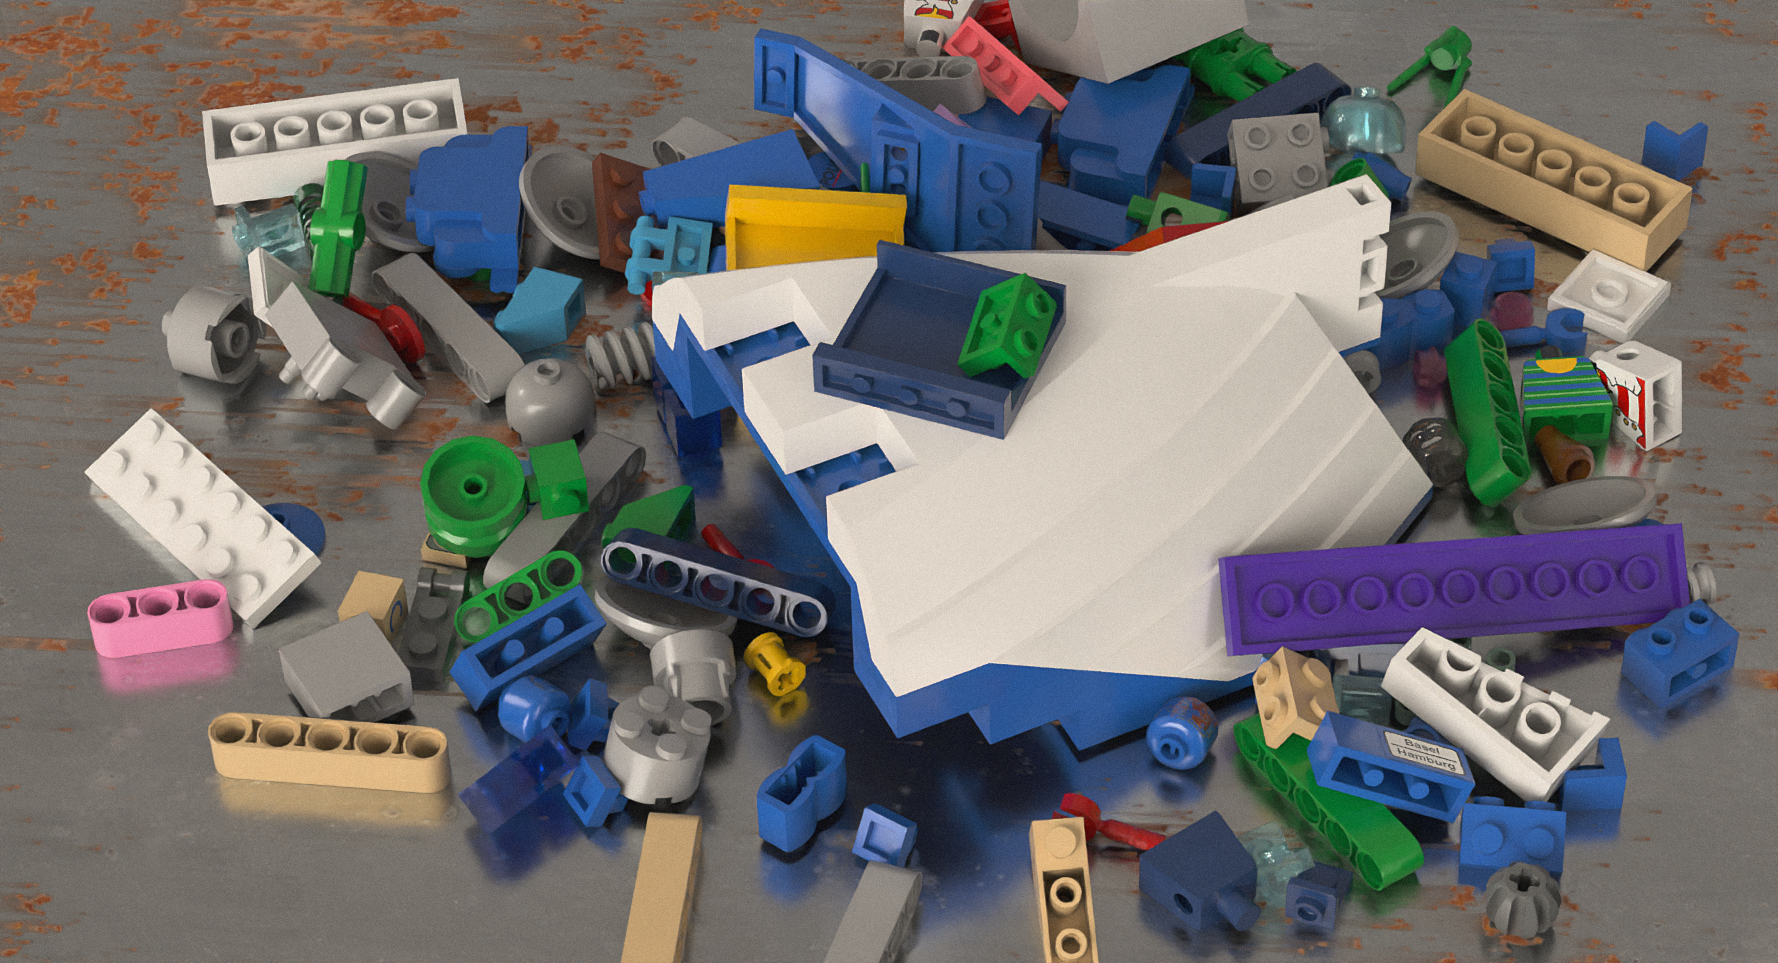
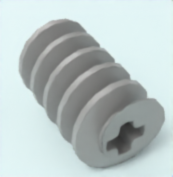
M648 322L640 323L638 336L630 326L622 328L620 339L613 330L606 331L603 337V344L595 334L587 336L586 359L593 384L597 391L599 378L603 377L610 388H615L617 374L619 373L623 375L628 384H632L634 370L636 369L640 370L645 380L651 379V368L653 365H656L661 374L665 376L656 362L654 333L652 326Z

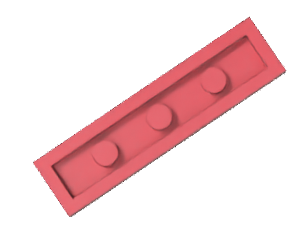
M970 16L942 47L951 56L974 58L978 64L983 85L1018 116L1038 93L1060 112L1069 103Z

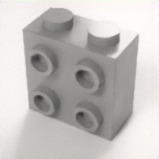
M1319 113L1236 119L1231 121L1227 137L1231 167H1237L1235 189L1237 216H1245L1264 203L1290 194L1296 199L1330 186L1334 173L1332 168H1326L1324 153L1329 152V134L1327 127H1320Z
M368 611L279 648L285 682L309 718L374 723L415 705L410 672Z

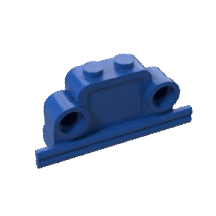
M1164 65L1156 70L1144 68L1109 84L1081 77L1073 93H1066L1065 99L1069 103L1062 110L1061 119L1056 118L1054 120L1050 134V143L1058 145V164L1063 169L1070 171L1068 189L1127 208L1133 194L1151 199L1166 163L1164 158L1165 150L1169 142L1178 134L1195 93L1196 86L1190 85V68L1175 65Z
M528 126L502 127L496 130L493 135L467 134L453 137L445 144V147H431L424 150L419 157L418 169L410 170V195L414 196L406 197V221L415 222L416 238L420 243L435 246L433 254L434 267L441 275L450 278H464L475 274L481 268H492L490 291L494 293L502 291L514 293L518 284L526 210L520 195L519 177L522 167L532 155V145H529Z

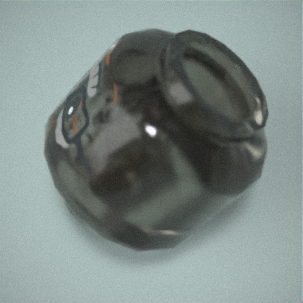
M1440 417L1425 418L1415 422L1404 435L1403 444L1413 455L1433 483V486L1445 487L1453 484L1462 476L1469 456L1468 448L1457 428L1450 420Z

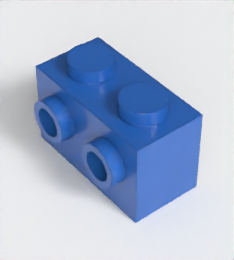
M1698 599L1683 608L1672 610L1664 619L1648 628L1638 629L1633 632L1625 641L1621 674L1656 706L1662 708L1734 667L1740 633L1701 599Z

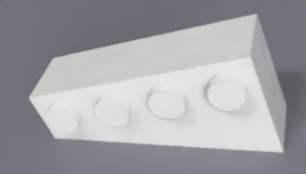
M1423 627L1391 659L1381 684L1384 690L1456 747L1463 749L1467 756L1525 802H1546L1563 784L1565 773L1575 770L1598 745V739L1602 737L1611 720L1595 711L1590 715L1569 705L1571 699L1554 691L1549 695L1522 682L1523 676L1507 668L1505 672L1489 666L1481 662L1480 655Z

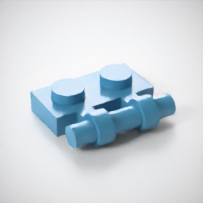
M640 216L637 219L636 227L631 231L629 244L633 252L632 258L626 263L625 277L628 279V291L632 294L640 295L645 292L646 283L650 280L659 281V285H662L672 278L707 273L713 223L669 216L666 230L654 228L655 222L653 218ZM653 250L664 251L663 260L650 258V252Z

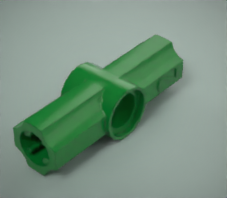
M335 159L334 161H328L321 208H317L314 211L311 220L310 237L315 248L308 289L327 298H334L336 295L341 298H349L355 252L362 248L366 234V220L362 212L368 167L364 164L348 160Z

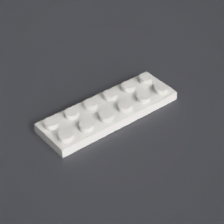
M152 408L85 471V474L194 576L199 580L213 579L225 585L231 610L252 629L263 621L322 563L308 547Z

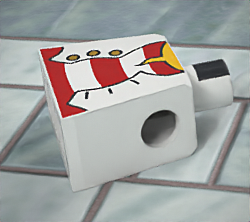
M904 0V44L908 48L916 49L920 57H938L941 51L946 52L942 48L943 45L969 16L974 19L984 0Z
M1628 341L1608 352L1599 350L1590 356L1589 359L1612 400L1611 422L1637 445L1648 451L1682 433L1681 361L1637 341Z

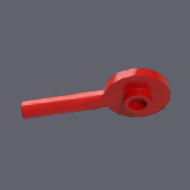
M349 292V298H342L344 300L343 307L377 324L395 352L404 361L413 364L424 358L425 346L421 333L411 317L401 307L392 304L383 310H379Z

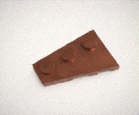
M601 152L592 161L600 266L625 273L626 263L632 258L633 252L629 244L631 231L636 227L637 219L640 216H645L639 198V191L645 190L642 172L651 169Z

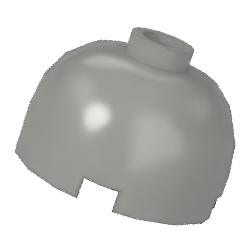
M545 358L525 364L514 374L506 390L505 405L508 427L511 431L514 429L519 432L521 440L530 445L543 446L572 440V435L579 433L582 429H584V434L590 431L597 418L595 393L592 383L577 365L568 360Z

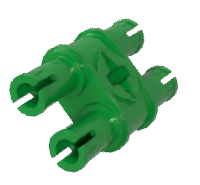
M1243 28L1171 57L1184 67L1190 68V78L1199 79L1211 87L1212 92L1217 96H1229L1237 102L1265 89L1263 86L1253 82L1252 78L1260 77L1272 85L1297 72L1294 67L1274 56L1271 47L1267 43L1258 42L1244 32Z

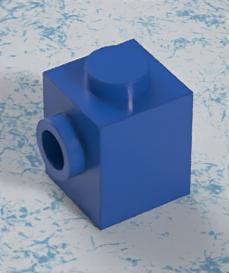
M1455 252L1452 261L1440 279V290L1445 292L1455 310V324L1468 327L1476 319L1482 318L1485 320L1494 298L1496 261Z

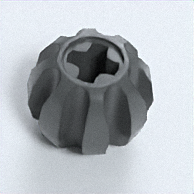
M1514 861L1509 864V867L1497 869L1489 878L1483 896L1487 918L1495 923V928L1507 936L1517 935L1521 939H1529L1534 937L1536 932L1543 933L1555 923L1559 915L1558 909L1562 903L1558 883L1550 877L1549 872L1539 864L1529 865L1523 861Z

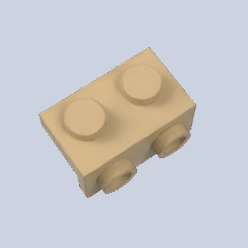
M1282 646L1267 662L1259 666L1252 680L1265 742L1269 747L1277 749L1292 733L1312 741L1327 710L1339 714L1329 668L1317 659H1309Z

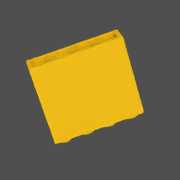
M729 185L725 212L726 271L797 262L877 256V243L879 240L904 245L903 226L907 210L906 195Z

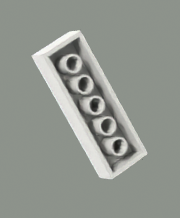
M459 78L202 111L207 168L214 206L294 195L299 187L309 183L320 184L324 187L328 161H334L335 159L345 160L347 157L357 153L376 152L388 154L418 167L420 154L424 150L431 147H445V144L451 138L467 135Z

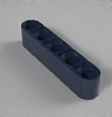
M1310 64L1176 135L1169 142L1165 150V161L1190 182L1193 164L1195 163L1231 167L1227 133L1232 120L1319 113L1321 124L1344 110L1351 99V87L1322 64Z
M626 528L619 531L605 547L601 555L603 572L610 579L618 583L802 637H812L819 634L826 626L836 607L834 593L827 585L821 582L638 528ZM618 547L630 549L635 554L636 562L629 563L623 560L618 553ZM663 561L676 563L681 568L682 576L669 574L664 568ZM716 574L723 577L727 581L728 589L721 590L714 587L709 580V575ZM764 588L773 595L775 601L773 603L760 601L754 589ZM806 601L815 604L819 608L821 616L813 617L805 614L800 606V602Z

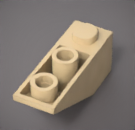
M1083 817L1032 821L1029 842L1045 963H1099Z

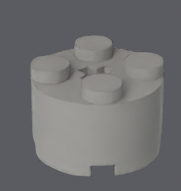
M195 284L182 296L174 310L171 309L166 312L161 326L163 334L167 336L168 354L173 369L205 379L230 384L242 382L254 370L261 355L255 353L258 338L265 340L266 323L254 315L253 300L251 298L202 284Z
M657 686L644 687L640 691V695L632 696L621 702L613 713L602 759L604 765L620 785L621 790L619 793L634 801L645 804H655L656 798L672 797L671 803H676L690 797L697 789L711 738V717L706 711L695 708L684 700L670 696L666 690Z

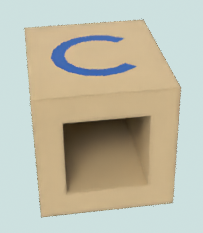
M359 570L338 609L339 621L347 620L368 611L392 646L408 614L404 579Z

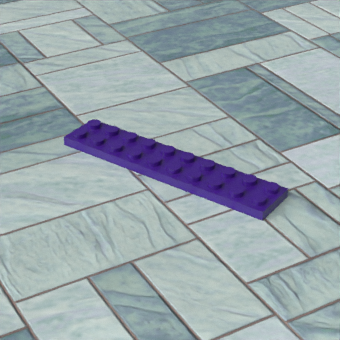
M1682 523L1218 558L1227 657L1276 653L1282 646L1295 652L1408 642L1422 627L1445 639L1657 623L1664 619L1672 610L1683 608L1690 604Z

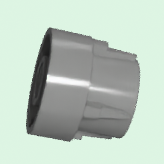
M687 630L669 635L653 646L650 657L654 686L663 688L670 696L684 700L695 708L706 711L711 717V725L724 721L730 715L732 707L729 685L735 680L737 671L733 643L728 636L712 630Z

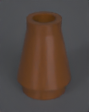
M1553 425L1545 426L1537 432L1534 443L1540 450L1557 483L1563 484L1592 476L1595 462L1590 448L1562 433Z

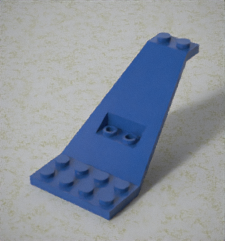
M760 28L754 37V109L794 118L860 191V166L865 162L869 165L870 193L906 195L907 210L903 226L904 239L912 248L933 253L1036 250L1042 143L956 125L802 37ZM901 183L905 188L900 187L898 184Z

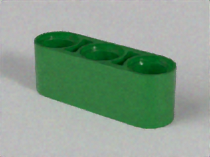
M557 550L543 556L464 602L455 614L454 624L458 634L469 642L477 643L580 585L584 579V569L581 562L573 554ZM560 559L570 561L575 569L573 580L565 586L553 585L548 577V570L551 564ZM516 584L528 585L533 594L530 606L522 611L512 610L506 600L509 589ZM475 608L485 609L491 618L489 629L481 635L470 634L465 626L467 613Z

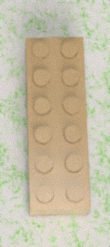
M1464 89L1418 134L1416 175L1588 252L1594 249L1644 272L1648 271L1687 228L1692 187L1467 89Z

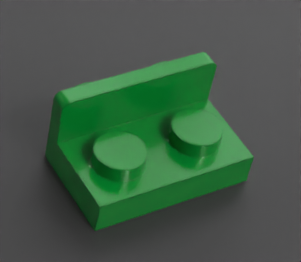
M1026 273L981 291L957 366L969 377H972L989 369H997L1007 362L1024 379L1034 376L1057 307L1055 300Z

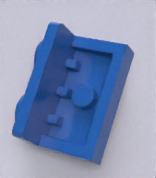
M1474 797L1473 804L1464 803L1462 808L1459 867L1497 870L1501 867H1509V864L1514 861H1523L1529 865L1539 864L1551 875H1562L1567 812L1555 811V804L1544 801H1526L1524 808L1504 806V800L1500 798Z

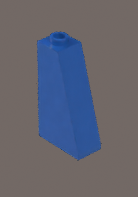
M790 129L644 171L642 173L645 190L639 191V198L645 216L653 215L659 229L667 230L669 216L713 223L712 228L725 227L729 185L820 190V185L794 130Z

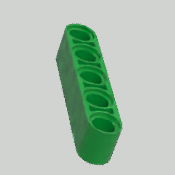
M1479 318L1444 348V356L1470 489L1482 503L1495 508L1531 478V468L1505 341L1493 324Z
M1259 712L1234 725V738L1245 758L1371 888L1380 891L1423 867L1424 855L1417 839L1382 803L1317 785L1307 753L1311 740L1292 733L1277 749L1267 746Z

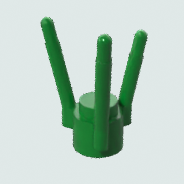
M1451 26L1439 38L1427 45L1424 49L1426 54L1389 83L1387 90L1389 92L1394 91L1430 62L1441 70L1456 69L1444 103L1445 108L1457 97L1465 73L1472 66V61L1467 57L1472 50L1470 38L1462 30Z

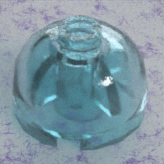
M1356 86L1354 87V95L1338 97L1329 104L1323 114L1320 127H1327L1329 148L1350 150V148L1364 150V152L1373 153L1404 152L1406 144L1405 118L1401 109L1392 100L1380 97L1379 88Z

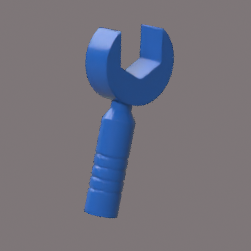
M1561 308L1552 311L1546 318L1545 328L1530 326L1500 331L1506 348L1538 344L1545 339L1550 346H1556L1564 352H1573L1584 348L1588 332H1568L1564 328L1583 327L1584 313L1572 308Z

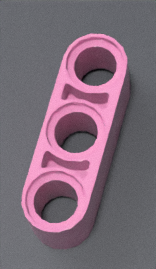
M213 579L106 594L93 600L87 611L96 650L99 654L108 658H120L216 643L227 638L233 631L234 626L226 587L221 582Z

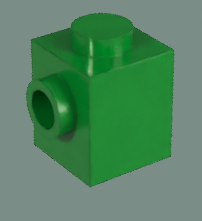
M575 440L528 448L531 474L524 476L529 503L538 502L543 520L589 511L586 476Z

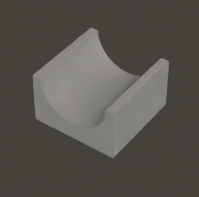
M1008 0L1024 63L1107 84L1250 24L1245 0Z

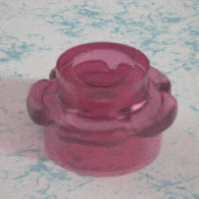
M1519 292L1503 293L1497 297L1495 307L1491 308L1490 318L1492 322L1498 323V326L1503 331L1530 327L1534 322V316L1532 315L1534 310L1531 300Z
M1430 346L1428 351L1417 350L1415 353L1413 381L1416 387H1428L1429 391H1433L1437 383L1445 382L1447 363L1446 357L1439 356L1436 348Z

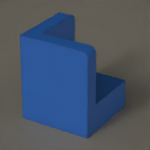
M1656 121L1651 122L1646 126L1641 163L1655 172L1679 181L1703 164L1708 126L1699 122L1683 134L1678 135Z
M1201 163L1193 164L1190 201L1226 211L1232 220L1235 208L1237 167Z
M1619 737L1599 738L1595 764L1579 765L1575 770L1565 773L1563 784L1557 789L1562 811L1622 808L1627 773Z

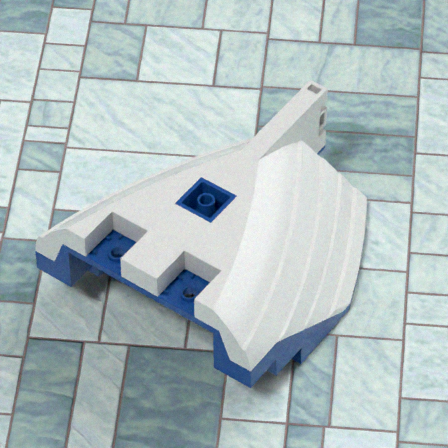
M1367 174L1141 252L1078 250L937 252V254L1019 274L1026 273L1031 277L1066 285V323L1004 440L814 392L812 354L819 342L831 345L835 342L877 269V256L797 262L676 277L667 280L662 285L654 286L652 322L656 362L693 419L733 406L851 587L854 671L897 738L969 712L989 744L1058 719L1078 750H1082L1150 724L1161 706L1171 698L1187 696L1206 703L1253 685V676L1260 666L1263 654L1227 657L1218 558L1392 545L1396 543L1431 500L1433 493V483L1342 358L1380 344L1383 302L1375 292L1384 289L1388 246L1379 235L1389 232L1391 202Z

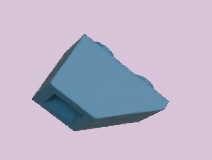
M534 266L525 281L518 283L513 298L505 310L499 311L496 315L493 329L518 355L567 341L586 313L583 279Z

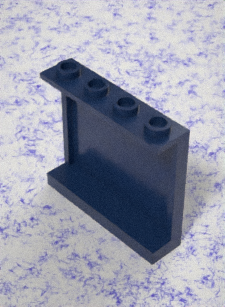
M879 240L877 243V269L833 345L819 342L812 354L814 392L1004 440L1066 323V285L1031 277L1057 304L1034 376L1024 379L1006 362L997 369H989L969 377L957 366L981 291L1021 274Z

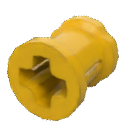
M767 632L755 638L748 645L743 659L751 670L759 671L767 680V688L773 695L784 696L794 691L802 683L806 676V666L800 659L792 658L786 652L779 635L774 632Z

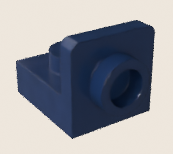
M1305 858L1297 877H1291L1287 884L1285 916L1297 919L1305 924L1318 925L1334 930L1353 886L1354 872Z

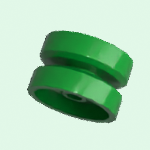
M472 435L452 439L436 449L424 465L420 486L428 530L441 547L455 554L467 555V557L472 558L493 555L528 514L526 483L522 464L509 447L493 438Z

